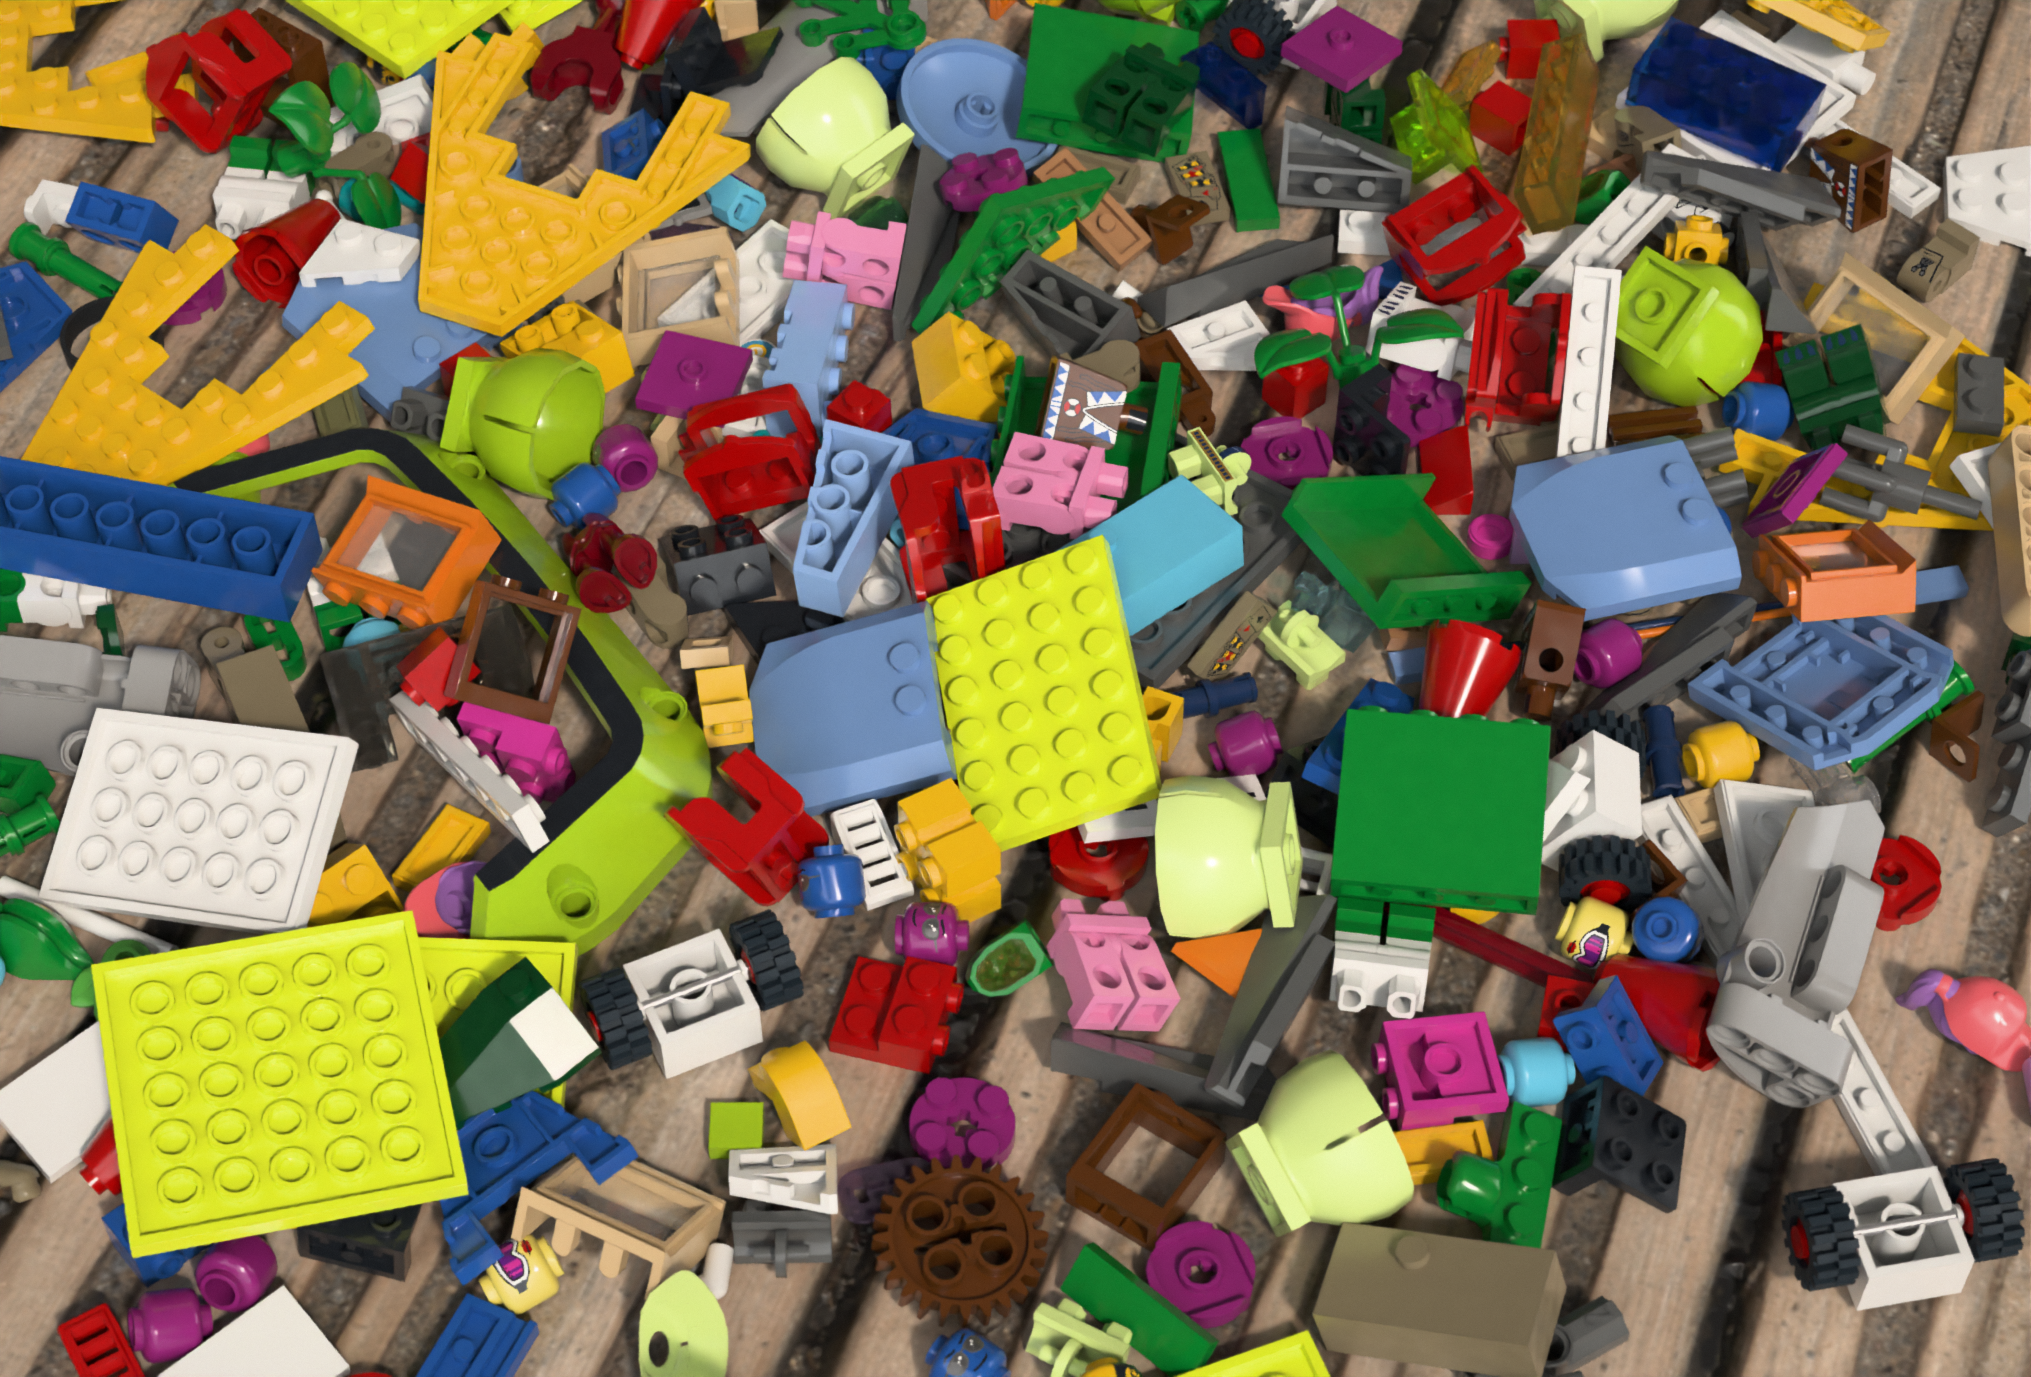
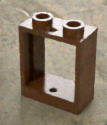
M260 7L252 12L250 15L292 59V67L287 73L288 79L282 76L275 80L260 109L263 112V116L290 130L279 118L269 112V108L286 88L301 81H310L316 84L327 97L330 108L335 107L329 86V73L322 41ZM234 36L232 43L235 54L244 63L255 59L250 51Z
M493 574L491 583L476 580L444 696L550 724L581 609L567 605L569 595L540 587L538 596L520 592L522 582ZM491 597L555 615L532 698L468 681Z
M1136 1082L1066 1174L1065 1202L1152 1253L1155 1249L1156 1241L1164 1232L1179 1224L1224 1163L1227 1134L1221 1131L1220 1127L1211 1119L1204 1116H1195L1177 1106L1167 1094L1158 1090L1151 1091ZM1139 1126L1198 1159L1163 1208L1103 1174Z

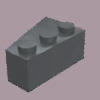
M1286 105L1278 203L1395 213L1409 205L1412 157Z
M1028 249L1000 281L1011 312L1050 358L1052 354L1060 355L1067 352L1073 360L1099 351L1109 341L1127 340L1134 343L1141 337L1132 306Z

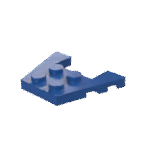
M26 261L0 268V302L14 357L0 361V393L60 337L64 322L73 313L72 309Z
M915 408L882 432V434L911 441L915 465L962 456L963 459L973 457L981 461L984 460L988 472L993 470L991 465V445L993 439H999L997 425ZM954 487L958 528L969 530V522L959 490Z
M534 1091L512 1099L513 1107L497 1114L493 1109H489L467 1119L464 1127L458 1130L457 1134L468 1184V1195L439 1200L444 1217L442 1222L444 1237L449 1243L452 1256L449 1259L451 1270L463 1286L504 1256L479 1222L482 1218L497 1207L502 1206L509 1198L518 1193L521 1187H526L539 1176L547 1173L554 1165L571 1153L576 1156L595 1182L601 1185L639 1157L629 1140L619 1134L617 1137H614L604 1132L599 1124L587 1118L581 1120L567 1113L562 1105Z

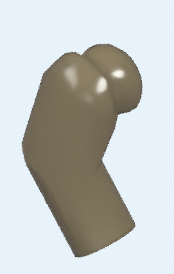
M9 1160L0 1161V1189L10 1186L12 1197L18 1203L40 1196L42 1189L37 1181V1177H40V1174L35 1167Z

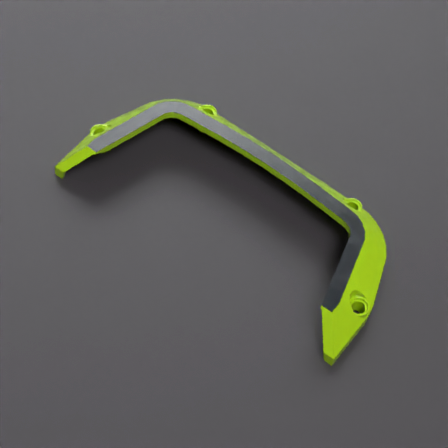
M357 428L250 457L241 452H233L213 463L212 467L191 473L170 484L168 487L259 503L261 501L260 490L357 463H377L388 468L408 488L480 510L502 539L485 566L492 576L496 574L521 581L520 592L538 596L540 587L569 595L567 605L581 609L565 670L613 742L607 755L543 812L546 819L540 825L549 839L548 843L532 853L515 837L475 874L473 879L474 894L470 939L576 943L579 957L614 933L692 847L673 825L664 818V812L670 806H674L681 811L695 798L708 797L713 799L710 752L702 729L688 710L685 698L671 690L607 613L593 612L584 606L576 592L577 577L489 475L478 456L439 448L440 442L432 440L429 436L423 434L376 428ZM516 604L547 643L555 615Z

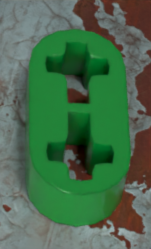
M245 614V627L253 649L257 650L272 644L276 651L283 649L289 660L281 662L288 681H294L299 678L306 670L307 661L302 642L292 622ZM270 622L275 627L276 632L268 634L263 623Z

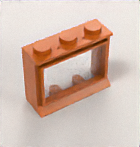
M368 475L366 495L319 568L313 567L311 572L324 586L323 594L338 605L347 606L349 603L360 606L376 618L384 619L388 615L397 618L408 628L419 632L423 628L435 631L439 626L445 631L502 539L478 509Z
M1870 519L1859 530L1851 528L1772 535V540H1769L1764 534H1759V550H1755L1752 555L1754 576L1800 622L1915 612L1916 559Z

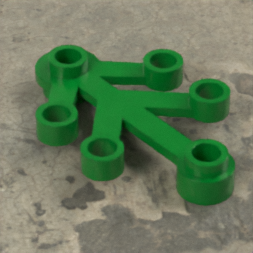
M791 0L802 8L811 7L816 4L842 15L823 20L808 19L800 25L799 31L801 41L805 46H820L826 41L827 35L867 27L875 29V31L858 35L843 33L835 37L833 48L837 59L840 57L856 59L862 49L887 44L894 49L910 50L919 46L927 36L924 21L920 19L917 13L909 11L908 6L911 0H885L887 7L893 10L891 16L878 11L876 0H859L860 4L852 0Z

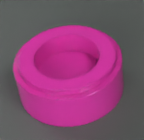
M1483 514L1471 521L1468 528V548L1476 556L1487 560H1497L1507 556L1510 553L1514 530L1511 522L1496 514Z

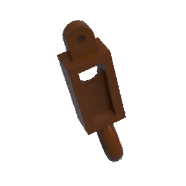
M1131 297L1121 299L1124 303L1132 306L1136 319L1142 317V309ZM1171 329L1156 335H1147L1140 331L1141 337L1137 342H1134L1140 351V380L1142 382H1159L1162 362L1181 363L1182 385L1189 393L1182 395L1178 423L1183 422L1188 431L1200 427L1206 437L1212 435L1215 430L1216 417L1211 410L1213 391Z

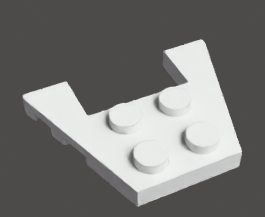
M2031 146L1946 157L1943 167L1944 221L1949 218L1979 236L1980 241L1998 247L2001 241L2023 247L2025 255L2031 257Z

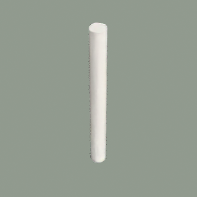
M3 876L0 879V896L7 899L17 898L39 903L59 914L68 924L114 943L121 940H136L143 943L151 954L179 950L176 945L88 909L43 901L38 898L39 889L8 876Z

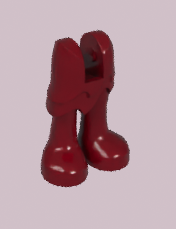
M594 512L587 513L582 518L587 526L576 537H573L569 532L562 536L563 551L570 562L571 571L577 577V596L586 608L596 613H611L622 610L630 604L632 596L624 583L611 572L613 564L631 585L642 590L647 588L654 579L657 569V552L653 545L643 536L634 533L624 534L616 523L606 516Z

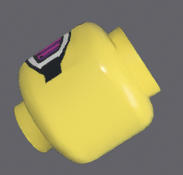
M1591 896L1582 898L1578 904L1570 901L1555 935V939L1561 941V953L1564 957L1596 971L1603 961H1609L1614 955H1628L1634 942L1632 933L1627 931L1629 925L1627 912Z
M530 1234L525 1236L521 1242L511 1238L499 1245L498 1247L504 1256L486 1269L487 1274L478 1279L490 1303L496 1306L504 1303L510 1312L522 1314L554 1296L560 1288L558 1277L565 1273L547 1239L542 1236L536 1240Z

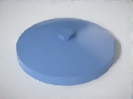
M954 38L938 41L924 47L908 62L897 87L896 106L900 122H904L915 134L912 142L919 150L921 149V144L927 145L952 165V160L963 153H975L978 157L994 154L1001 149L1014 148L1018 151L1019 158L1024 163L1028 178L1033 175L1035 170L1052 158L1058 146L1057 144L1016 137L1027 60L1018 54L987 41Z

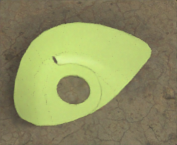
M681 1270L649 1293L640 1312L639 1365L641 1377H725L728 1361V1329L724 1314L716 1297L706 1284L693 1272ZM657 1331L665 1334L668 1341V1356L665 1363L660 1367H656L649 1356V1343L651 1337ZM682 1342H688V1343H689V1344H687V1345H685V1346H681V1343H682Z

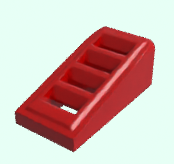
M107 1303L100 1304L58 1326L57 1333L79 1377H108L125 1367L128 1371L117 1377H145ZM115 1347L117 1348V1352L87 1366L86 1362Z

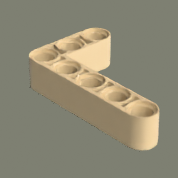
M2019 425L2010 432L1988 458V474L2001 614L2003 621L2013 632L2021 636L2031 637V426Z

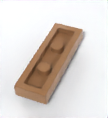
M1065 147L1035 170L1032 180L1035 184H1039L1051 178L1058 179L1073 175L1080 170H1088ZM1106 192L1095 211L1083 221H1080L1077 217L1075 219L1077 229L1118 272L1151 247L1152 238L1108 192Z

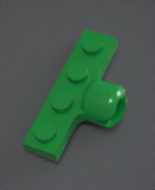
M1514 1101L1507 1108L1504 1115L1497 1160L1493 1162L1462 1149L1455 1151L1452 1159L1446 1161L1439 1175L1435 1193L1436 1204L1446 1212L1475 1222L1482 1229V1241L1541 1248L1562 1119Z

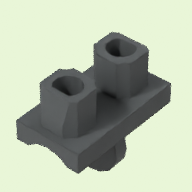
M413 386L403 387L401 400H396L393 404L391 426L396 428V431L423 434L429 436L432 440L441 442L450 397Z
M747 1200L742 1211L732 1213L734 1264L775 1263L776 1278H787L788 1263H832L831 1214L795 1207L794 1211H773L772 1204L758 1200Z

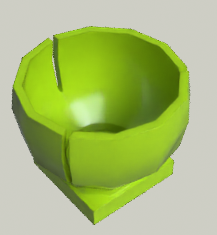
M1645 246L1620 284L1615 353L1617 360L1646 396L1681 407L1718 401L1719 398L1716 393L1725 397L1750 373L1763 341L1759 305L1734 273L1715 264L1687 258L1672 262ZM1697 377L1706 382L1716 393L1710 391Z
M534 348L512 359L506 357H458L439 448L452 452H476L491 477L530 497L554 500L551 486L555 480L581 462L591 464L593 445L603 430L606 394L600 371L597 370L596 366L564 350Z

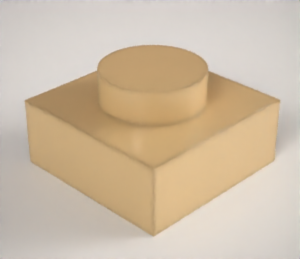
M733 636L685 639L680 649L681 668H694V671L730 666L734 656Z

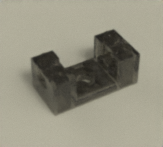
M508 604L489 609L485 616L473 662L482 672L471 682L532 698L535 684L531 661L512 605ZM466 616L319 654L339 734L342 737H349L359 744L351 773L364 769L378 768L383 764L399 760L388 722L389 715L397 713L389 699L402 691L399 685L405 680L396 666L439 626L458 645Z

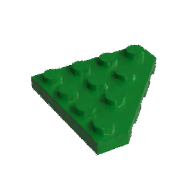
M1100 167L1089 171L1080 170L1070 176L1058 179L1051 178L1043 183L1032 186L1024 185L1017 190L1002 194L994 193L987 197L979 207L980 214L973 226L959 239L960 247L957 252L941 268L939 272L940 279L934 289L920 302L919 308L921 310L911 326L920 335L948 311L961 319L965 318L961 310L973 305L980 296L987 300L1002 287L1000 281L1027 249L1040 256L1061 239L1056 231L1069 226L1076 217L1083 221L1095 211L1115 178L1105 167Z

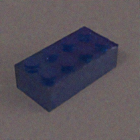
M1671 16L1633 67L1625 105L1646 106L1692 135L1770 170L1781 172L1816 122L1827 84Z

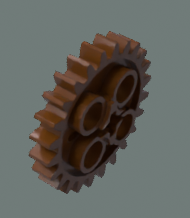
M954 1154L950 1168L944 1169L940 1161L934 1157L931 1159L929 1174L926 1175L919 1167L914 1165L911 1167L909 1176L911 1184L896 1178L892 1189L895 1197L883 1195L880 1209L884 1213L875 1214L873 1229L879 1233L872 1237L871 1250L882 1252L876 1257L874 1268L875 1271H890L885 1278L884 1288L886 1291L898 1287L902 1288L898 1303L900 1307L908 1305L913 1300L919 1303L918 1319L924 1318L932 1309L938 1312L937 1320L939 1327L945 1325L949 1315H957L961 1329L966 1328L970 1315L973 1314L977 1315L979 1321L984 1326H988L993 1308L1006 1318L1009 1316L1012 1307L1010 1299L1023 1305L1029 1293L1026 1286L1037 1287L1041 1276L1037 1268H1044L1048 1255L1040 1248L1046 1247L1049 1232L1037 1229L1042 1225L1045 1214L1044 1211L1028 1212L1033 1205L1035 1194L1033 1192L1020 1196L1016 1194L1021 1178L1016 1176L1006 1183L999 1180L1002 1165L997 1164L987 1174L982 1172L981 1157L976 1156L970 1169L963 1168L959 1155ZM971 1203L981 1204L987 1208L989 1214L975 1216L969 1213L964 1206ZM919 1217H927L935 1221L938 1228L923 1230L917 1227L913 1220ZM996 1227H1003L1006 1231L1004 1232L992 1229ZM958 1236V1239H951V1237ZM961 1243H969V1245L962 1246ZM914 1250L927 1253L918 1256L914 1253ZM992 1251L997 1252L1006 1259L1007 1263L1003 1265L989 1264L983 1259L982 1254ZM935 1266H945L954 1272L955 1277L942 1280L936 1278L929 1269Z

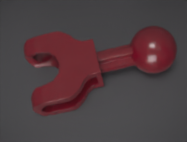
M595 0L596 9L600 16L593 29L577 25L573 33L568 37L557 39L543 47L531 73L534 98L555 101L567 88L586 86L590 90L594 103L593 111L611 115L616 110L625 94L619 51L615 49L625 0Z

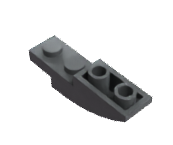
M2031 649L2019 652L2011 661L2007 671L2010 679L2005 694L1997 703L1994 712L1997 720L1991 737L2002 742L2006 747L1998 758L2000 770L1995 786L1989 791L1985 799L1984 805L1987 811L1981 828L1996 837H2000L2027 824L2031 812Z

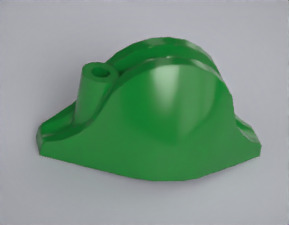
M8 899L4 904L0 902V953L4 959L7 973L28 980H76L83 970L95 964L69 924L56 912L39 903L23 899Z

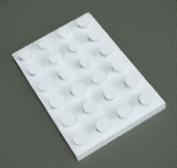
M96 708L38 898L43 901L89 910L262 935L264 933L274 934L307 928L359 744L349 737Z

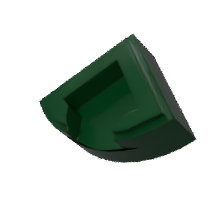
M115 605L97 606L95 613L97 629H100L103 637L104 652L102 653L125 656L124 634Z

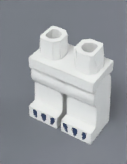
M1399 282L1388 297L1373 312L1365 351L1371 355L1376 330L1387 326V319L1389 317L1414 309H1439L1446 312L1463 329L1464 338H1439L1403 344L1382 343L1379 357L1424 371L1438 370L1437 377L1449 381L1458 370L1469 373L1475 308L1470 307L1465 311V309L1458 305L1449 304L1441 307L1415 298L1416 286Z

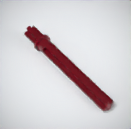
M1384 902V915L1389 916L1390 903L1394 902ZM1405 904L1436 908L1432 937L1541 987H1546L1548 975L1593 983L1591 975L1442 907Z

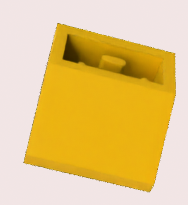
M574 301L555 307L550 314L531 325L521 327L514 335L500 342L501 350L510 359L534 348L564 350L597 367V370L600 371L605 394L635 376L623 333Z
M948 311L911 342L922 406L924 409L932 412L986 423L998 421L999 407L1007 406L1008 401H1005L1004 396L1006 374L1014 373V351L1005 341L1001 339L996 340L981 331L973 322L964 321Z
M346 843L327 856L307 928L403 912V904L366 844Z

